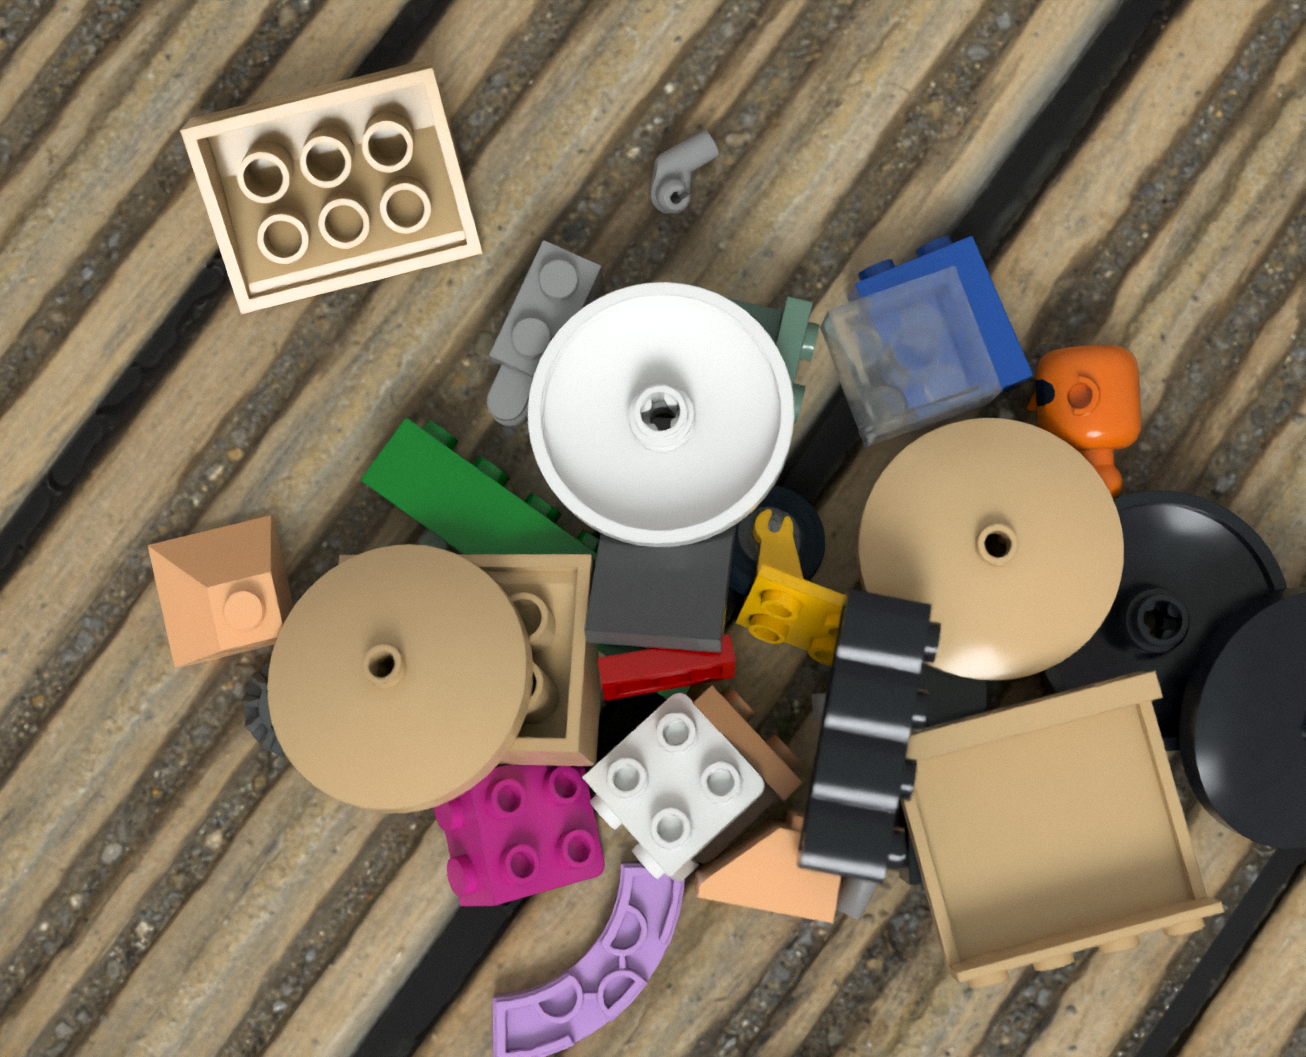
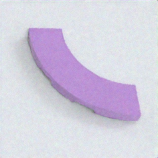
M640 861L621 862L619 889L612 913L605 928L586 954L559 976L543 984L517 992L494 994L493 1057H545L575 1045V1042L591 1035L609 1021L612 1022L625 1010L648 984V980L657 968L672 940L680 915L685 879L682 882H678L669 878L664 873L657 880Z

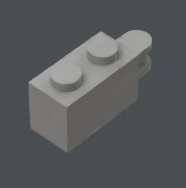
M544 240L489 354L498 374L488 393L487 406L493 418L499 424L507 427L516 426L526 418L534 373L550 341L573 315L598 298L604 285L601 265Z

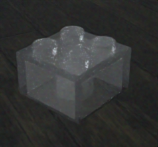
M955 265L829 309L820 326L865 448L985 406L1003 391Z

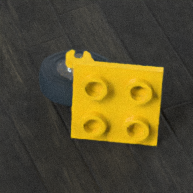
M773 486L763 501L736 524L729 586L744 595V602L735 624L748 628L750 634L761 641L771 644L788 643L808 651L810 657L815 661L832 666L844 595L810 582L819 569L825 553L823 524L815 509L804 498L786 488Z

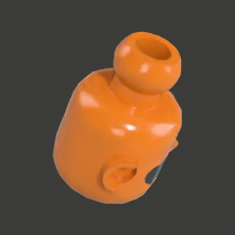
M1116 345L1073 346L1046 352L1040 358L1036 367V391L1027 406V410L1037 413V427L1056 435L1081 453L1103 479L1112 498H1117L1122 491L1123 478L1121 472L1114 465V450L1131 446L1137 440L1141 430L1140 381L1137 360L1126 347Z

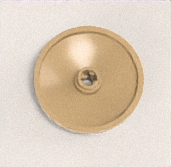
M977 418L950 423L930 431L905 447L889 463L875 482L864 504L858 526L856 556L858 573L864 592L932 604L930 621L941 623L940 640L934 663H922L942 673L959 678L978 681H999L1026 677L1047 670L1077 652L1094 635L1108 615L1118 592L1124 563V541L1119 514L1113 498L1103 479L1081 453L1056 435L1037 426L1003 418ZM988 534H997V541L1005 544L1006 553L1003 556L993 557L986 551L985 539Z
M404 544L376 548L347 559L329 570L302 595L289 613L278 634L268 671L267 691L271 722L276 737L292 765L306 780L327 795L354 807L373 812L409 813L429 809L455 799L473 788L499 764L509 751L525 720L533 686L532 649L522 617L512 600L485 571L473 562L450 551L427 545ZM393 664H395L393 671H392L391 674L389 675V674H388L389 668H390Z

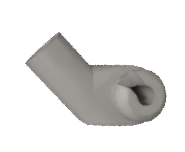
M706 129L664 151L656 158L649 193L652 203L657 210L663 213L676 214L687 208L691 198L689 191L692 171L719 156L718 148Z

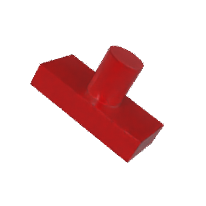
M731 635L723 636L721 652L643 647L641 651L597 658L605 701L735 678L736 660Z

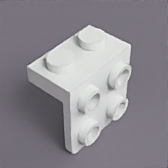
M676 693L668 698L582 777L596 793L589 802L598 814L614 830L623 824L639 842L632 849V852L643 866L657 880L666 873L669 878L678 882H682L699 866L694 857L752 805L765 790V783L762 777L726 737L696 708L693 701L682 693Z

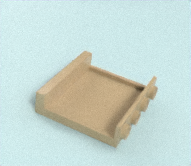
M1155 671L1134 672L923 728L922 732L910 731L906 758L917 760V771L910 801L901 800L946 970L959 983L968 981L970 988H984L997 985L1009 979L1007 970L1032 963L1034 969L1038 971L1064 967L1075 961L1073 952L1098 946L1101 953L1124 951L1140 944L1138 938L1140 934L1163 929L1164 934L1168 936L1191 933L1205 927L1204 917L1224 912L1221 901L1207 897L1151 701L1163 698Z

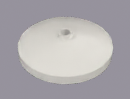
M670 282L645 283L613 291L596 299L573 315L559 329L541 356L534 373L528 401V428L535 459L550 488L564 506L585 524L606 536L622 542L649 547H675L706 540L726 531L750 514L772 489L783 469L790 449L794 424V398L786 365L777 346L759 322L737 304L717 293L692 285ZM660 413H669L674 417L671 420V428L664 431H658L656 425L651 424L653 418Z

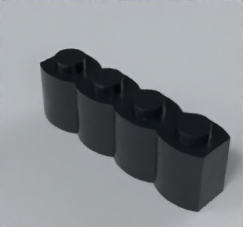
M853 589L846 591L839 619L821 728L796 860V865L799 868L879 884L884 883L887 869L898 871L903 854L905 830L894 827L895 813L899 799L910 801L917 771V760L906 758L907 745L911 730L922 732L929 702V691L918 689L922 662L934 663L940 640L941 623L930 621L932 604Z

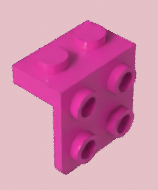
M512 764L497 766L470 790L455 799L434 807L436 820L440 828L445 831L450 859L447 863L448 881L451 889L459 898L460 907L496 906L595 878L602 874L605 862L593 806L589 802L591 800L589 786L582 778L586 774L584 766Z

